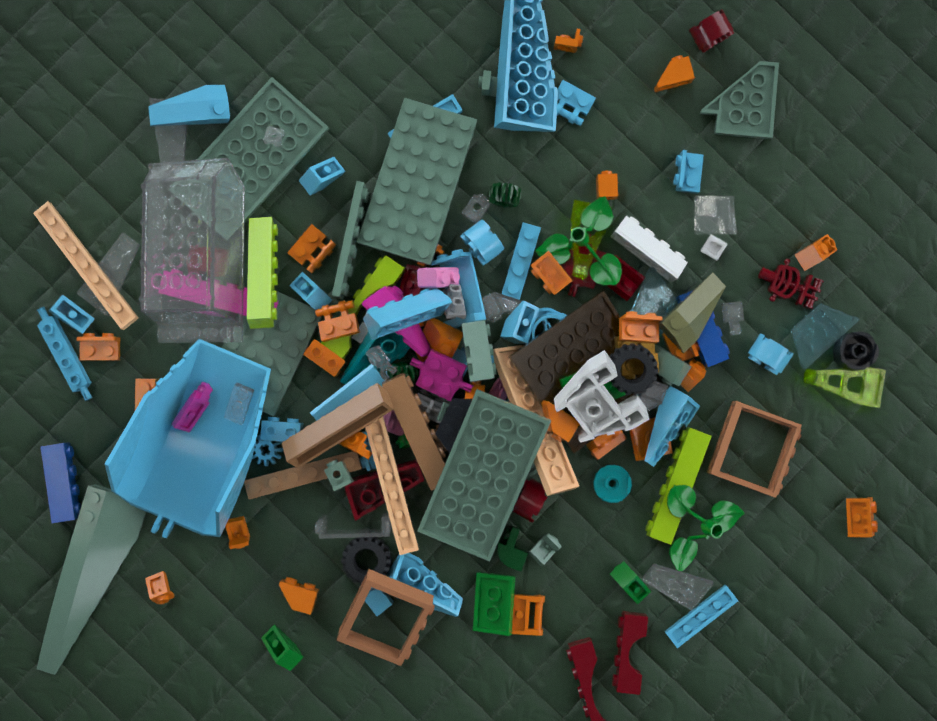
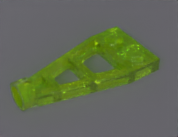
M574 200L570 218L571 231L575 227H580L582 213L591 203ZM606 230L596 231L593 237H589L588 243L592 244L591 248L595 253ZM574 242L572 247L574 260L572 276L585 279L588 276V268L594 256L591 253L588 255L580 254L579 246Z
M868 367L864 370H849L845 368L816 371L807 368L803 381L805 384L818 386L858 405L880 408L886 370ZM830 375L842 376L840 388L828 384ZM854 376L862 377L861 392L859 394L847 389L848 378Z

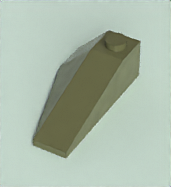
M713 272L659 323V328L682 353H685L699 339L726 287Z

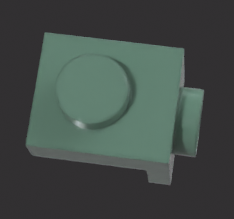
M484 70L483 76H479L478 88H482L481 95L496 97L497 77H492L491 71Z
M547 533L537 541L528 554L540 566H543L562 546L555 536Z

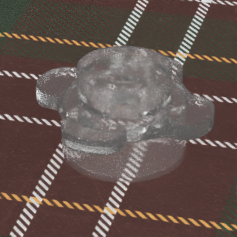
M268 126L263 141L265 144L270 143L275 147H280L282 144L281 139L285 132L283 129Z

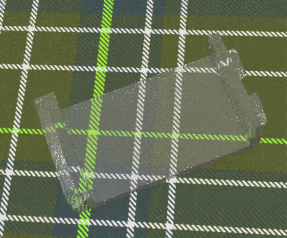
M384 513L381 517L382 529L327 530V515H323L318 519V522H315V533L319 534V539L390 537L392 525L389 514Z

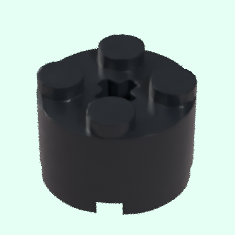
M862 331L841 335L833 347L834 362L849 371L867 369L876 362L879 355V348L873 337Z

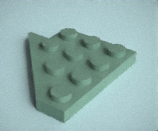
M759 61L700 111V114L716 116L715 135L770 140L773 138L779 63Z

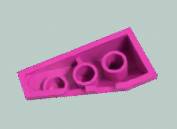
M384 286L361 304L367 310L375 306L381 308L389 301H401L404 296L400 288ZM419 324L395 332L402 335L403 342L421 357L428 356L432 350Z

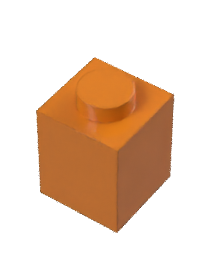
M602 171L601 174L597 175V199L604 196L607 200L617 199V174H612V171Z

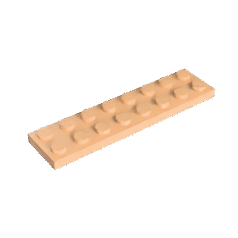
M523 346L493 349L494 363L509 402L544 417L541 405L509 358L510 355ZM549 431L546 432L534 460V465L547 496L579 487L562 442L560 443L551 437L552 433Z

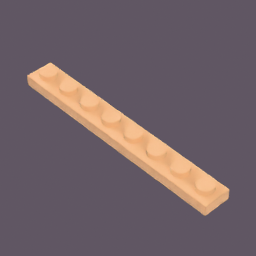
M47 201L33 214L120 329L125 330L139 317L52 203Z
M381 417L365 428L399 555L418 551L419 547L384 417Z

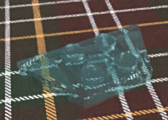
M654 267L648 268L631 311L637 312V315L655 313L656 316H662L663 319L674 309L677 299ZM659 328V334H663L664 332Z
M818 304L791 329L801 367L807 369L860 319L847 315L840 310H834L827 305Z

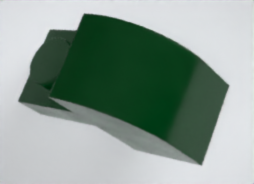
M512 525L511 529H507L503 540H506V543L499 541L497 551L503 564L522 572L528 552L514 547L520 529Z

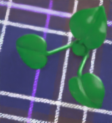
M604 196L595 200L583 211L581 223L585 227H575L570 233L571 238L569 240L562 234H554L548 237L536 249L539 257L550 251L560 265L564 264L570 259L569 249H572L575 242L578 246H586L597 260L590 268V276L594 282L600 285L618 284L622 275V267L618 258L613 254L607 253L600 259L588 244L589 235L587 232H591L593 228L596 231H604L613 222V211L607 198Z
M674 485L667 497V506L670 513L680 518L687 511L702 522L701 530L704 533L703 535L689 536L687 539L679 537L671 544L669 555L676 570L682 572L695 558L698 544L693 539L720 538L723 532L730 530L737 520L744 515V511L736 504L722 500L712 507L711 513L713 518L706 520L689 509L695 504V491L687 485Z

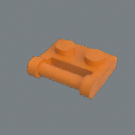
M514 594L512 634L543 635L542 611L543 603L545 602L544 595ZM530 602H535L534 628H528Z

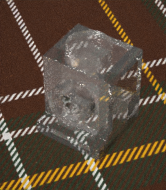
M474 194L463 209L462 216L476 224L489 209V199L482 194L478 196ZM475 204H479L481 208L479 210H475L473 206Z

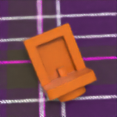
M695 359L689 362V365L692 367L680 384L687 392L696 386L707 372L705 366Z
M244 516L228 519L225 528L229 537V548L241 549L248 546L250 534Z

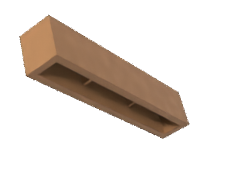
M402 373L384 381L382 386L389 393L397 419L432 491L435 489L446 464L444 460L446 454L443 447H438L435 441L438 440V437L435 435V430H430L428 422H430L426 411L422 412L419 406L422 404L419 395L414 394L411 389L414 385L410 376L406 377L405 373Z
M376 383L359 395L354 396L348 402L338 406L332 412L322 416L316 422L306 426L295 435L290 436L282 442L286 461L300 468L394 410L388 391Z
M351 451L306 463L300 468L292 467L247 479L244 481L248 499L327 479L328 477L324 471L328 468L326 464L336 459L338 462L344 461L349 472L360 470L363 468L360 455ZM337 470L334 472V476L341 475Z

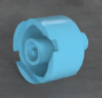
M480 220L460 236L462 241L469 245V252H471L474 258L478 259L482 266L504 250L503 244L497 235L491 232L489 225L484 220Z
M760 333L748 351V354H750L748 358L759 365L761 363L766 364L764 368L777 375L782 373L794 353L788 352V349L772 339H767L765 335Z

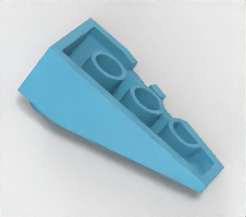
M205 85L148 106L150 126L228 123L230 120L229 102L225 85Z
M669 386L661 396L644 460L653 467L668 450L669 441L676 440L679 437L678 432L683 425L687 427L700 408V405L691 397L672 386Z
M411 553L398 554L386 576L434 595V610L455 617L459 615L463 598L447 583H442L436 577L437 574L433 570L430 571L423 565V561L419 557Z

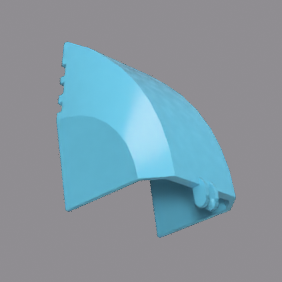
M198 339L183 355V358L170 368V372L163 379L160 378L156 386L143 396L104 465L112 492L130 505L158 516L151 529L152 533L155 534L159 530L160 525L165 519L169 521L162 535L166 539L175 524L203 536H221L236 504L252 460L271 372L270 368ZM202 382L209 383L213 389L209 395L210 404L191 432L173 428L171 423L193 391H197L198 386Z

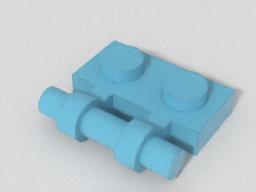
M562 80L557 89L559 101L557 116L561 115L568 119L569 123L581 126L584 119L578 117V114L582 113L587 116L596 97ZM564 105L574 109L573 113L564 109Z

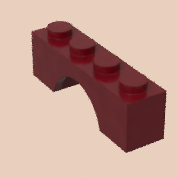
M622 611V616L618 618V628H621L620 636L617 635L616 647H619L618 655L614 657V666L617 669L616 674L612 676V686H615V690L618 693L640 695L642 674L631 666L629 651L635 641L646 637L648 616L645 613Z

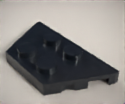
M453 398L435 433L449 453L473 398Z

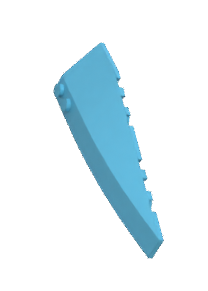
M505 0L494 128L511 131H556L558 91L554 84L555 73L551 66L552 55L548 48L549 37L545 13L541 6L542 0Z

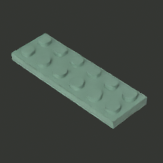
M356 181L332 296L340 300H344V296H348L349 285L347 281L348 277L351 278L354 267L351 263L352 259H355L358 248H356L355 244L361 231L359 225L360 221H364L366 212L364 210V203H368L369 199L368 189L365 183Z

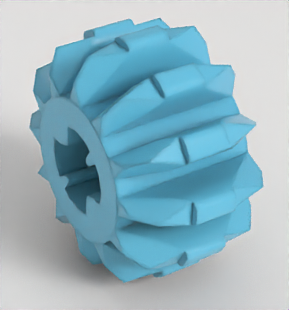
M258 435L257 439L259 442L256 441L255 443L256 448H254L256 454L252 456V459L259 457L257 464H261L264 460V466H268L269 461L272 464H276L275 458L281 459V455L277 452L283 451V448H277V445H280L282 442L261 440V435ZM269 446L268 450L270 453L264 454L265 450L263 447Z

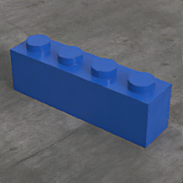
M692 291L675 297L677 303L679 304L681 301H683ZM712 312L699 339L696 341L700 350L698 354L705 368L729 359L728 354H730L728 346L722 342V331L719 326L715 325L713 320L715 319L714 312Z
M70 442L41 446L51 522L58 523L76 520L82 505L78 500L80 490L75 480L77 469L73 465L72 460L74 456L73 447L70 446Z

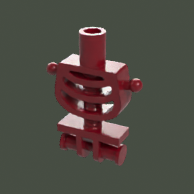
M785 259V265L777 266L775 272L764 267L761 268L758 278L770 282L768 292L773 294L769 298L771 302H774L776 297L779 299L790 298L797 291L800 293L795 304L798 306L802 305L804 298H807L803 307L813 310V304L818 300L815 295L821 292L820 287L824 282L823 280L814 278L813 286H811L810 283L813 275L809 274L806 276L803 285L799 284L800 272L797 268L789 266L790 259ZM788 288L791 289L787 295L783 294Z

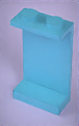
M463 249L452 251L450 256L448 254L437 256V260L432 261L431 266L458 267L460 274L459 285H461L467 315L466 319L456 317L443 323L457 328L462 323L486 320L471 252H463Z

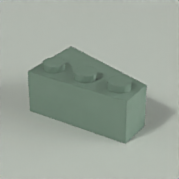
M485 320L462 323L469 381L477 382L494 379L496 366L491 360V355H494L492 344L488 342V336H491L489 324L486 325Z

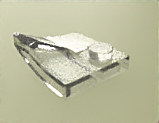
M695 196V235L737 234L734 196Z

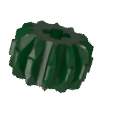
M494 183L489 190V202L498 207H517L521 200V189L517 185H512V183Z
M411 362L393 363L387 368V379L405 373L406 377L410 376L412 382L416 383L419 378V369L410 365Z

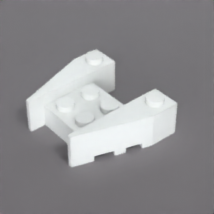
M605 350L587 360L554 398L555 410L558 412L567 407L581 425L577 428L580 442L595 439L594 437L607 434V436L615 434V431L623 429L625 431L632 430L649 420L647 408L638 395H633L617 404L605 388V383L618 376L616 366Z

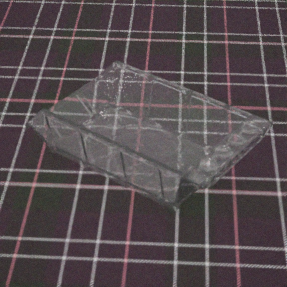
M228 158L149 163V172L143 184H141L142 220H140V225H142V248L140 260L141 296L139 297L141 312L158 324V343H195L198 339L208 343L243 342L245 187Z

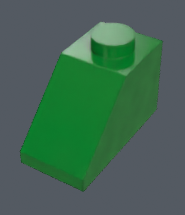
M624 561L617 565L610 573L636 604H639L651 593V590Z
M273 625L261 638L275 663L291 671L303 659V655L296 644L276 625Z

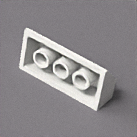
M626 216L610 237L670 283L676 280L688 263L684 260L685 257L681 253L673 252L669 249L670 245L665 241L656 239L654 237L655 234L648 228L644 230L639 226L638 220Z

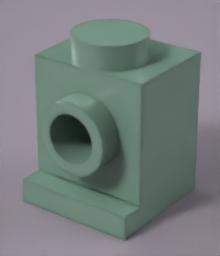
M336 459L326 464L328 468L324 471L334 491L354 482L344 461L338 462ZM336 470L341 474L339 478L334 477Z

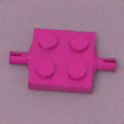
M433 349L424 362L414 357L411 360L410 365L420 369V376L416 385L450 402L459 388L470 393L473 385L463 381V374L467 365Z

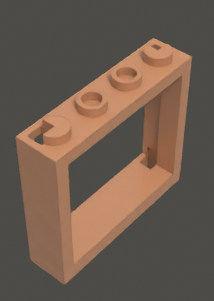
M732 401L707 473L776 498L777 494L779 495L780 489L782 490L783 484H781L783 477L788 474V463L795 454L796 448L794 446L796 440H799L801 437L802 425L741 402ZM741 410L789 428L768 489L720 471Z
M368 569L339 628L337 641L401 666L405 659H409L412 651L410 648L412 644L416 645L419 639V631L424 630L427 616L432 615L434 611V595ZM371 587L423 608L401 650L350 630Z

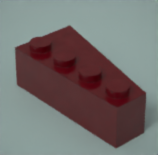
M417 459L397 464L404 492L424 481V475ZM377 471L352 478L354 482L345 486L355 521L385 503Z

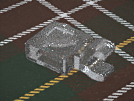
M742 301L722 303L723 322H729L730 335L741 334L739 321H744Z
M379 345L370 348L365 353L369 357V362L381 369L380 375L385 381L390 378L387 370L391 374L397 372L396 368L389 363L390 359Z

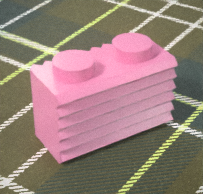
M458 267L419 268L417 270L418 287L445 288L449 287L450 284L459 285Z

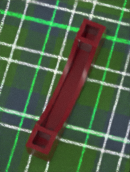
M590 637L568 643L569 649L566 652L569 661H573L575 668H572L574 679H578L580 687H577L580 699L584 698L586 703L583 706L586 718L590 717L591 721H606L597 710L593 701L592 675L597 662V656Z

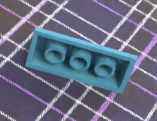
M427 288L418 295H407L401 301H389L381 308H378V306L372 307L367 310L363 320L371 339L374 340L441 316L452 301L438 288L433 290Z
M371 364L310 413L317 421L322 416L335 410L338 406L351 400L354 396L364 392L370 386L376 383L382 386L386 379Z

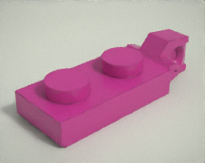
M202 382L198 386L197 391H193L171 423L173 428L191 432L210 404L209 395L213 389L209 383Z

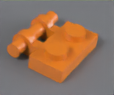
M311 224L287 253L302 266L308 260L311 264L307 267V270L313 273L322 266V261L333 253L332 250L336 244L332 240L327 245L323 244L327 236ZM319 247L322 251L316 258H313L311 255Z
M343 300L336 305H324L322 308L315 310L317 317H325L324 321L318 322L321 341L326 342L360 333L357 314H349L348 309L354 308L353 300L347 302ZM341 312L340 317L332 318V313Z

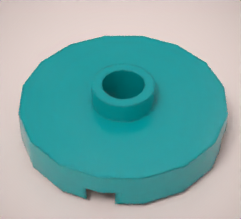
M611 464L605 465L597 471L593 479V487L597 496L603 501L616 503L628 496L632 482L630 475L623 467ZM610 480L615 481V485L613 487L609 486Z

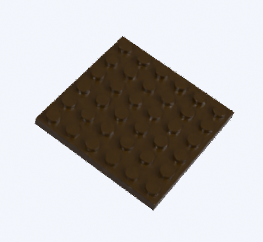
M604 291L598 293L509 356L540 405L543 400L555 405L554 398L562 390L559 379L578 372L587 360L604 350L608 356L615 352L614 337L619 336L620 315ZM642 374L636 375V378H635V379H637L638 377H640ZM656 375L657 380L652 383L651 389L647 388V392L639 393L638 397L643 403L665 387L658 375ZM634 394L624 395L615 399V401L619 404ZM567 407L562 409L564 412L572 416L571 412L568 410ZM576 430L571 440L564 442L570 451L575 453L592 440L580 442Z

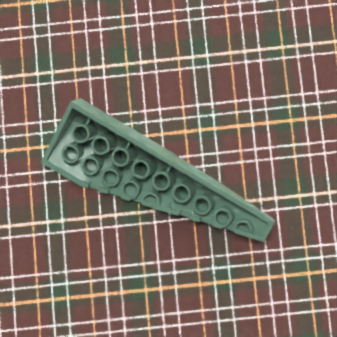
M97 484L87 487L56 589L37 670L54 675L58 672L71 647L78 639L80 632L87 624L89 617L96 609L110 582L119 571L121 564L139 537L146 511L130 505L112 492L110 488Z

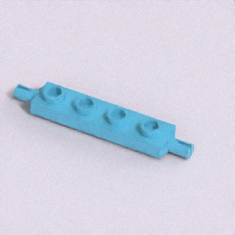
M45 307L37 309L42 319L37 326L72 392L80 391L85 401L92 399L93 397L88 390L92 382L56 316H49Z

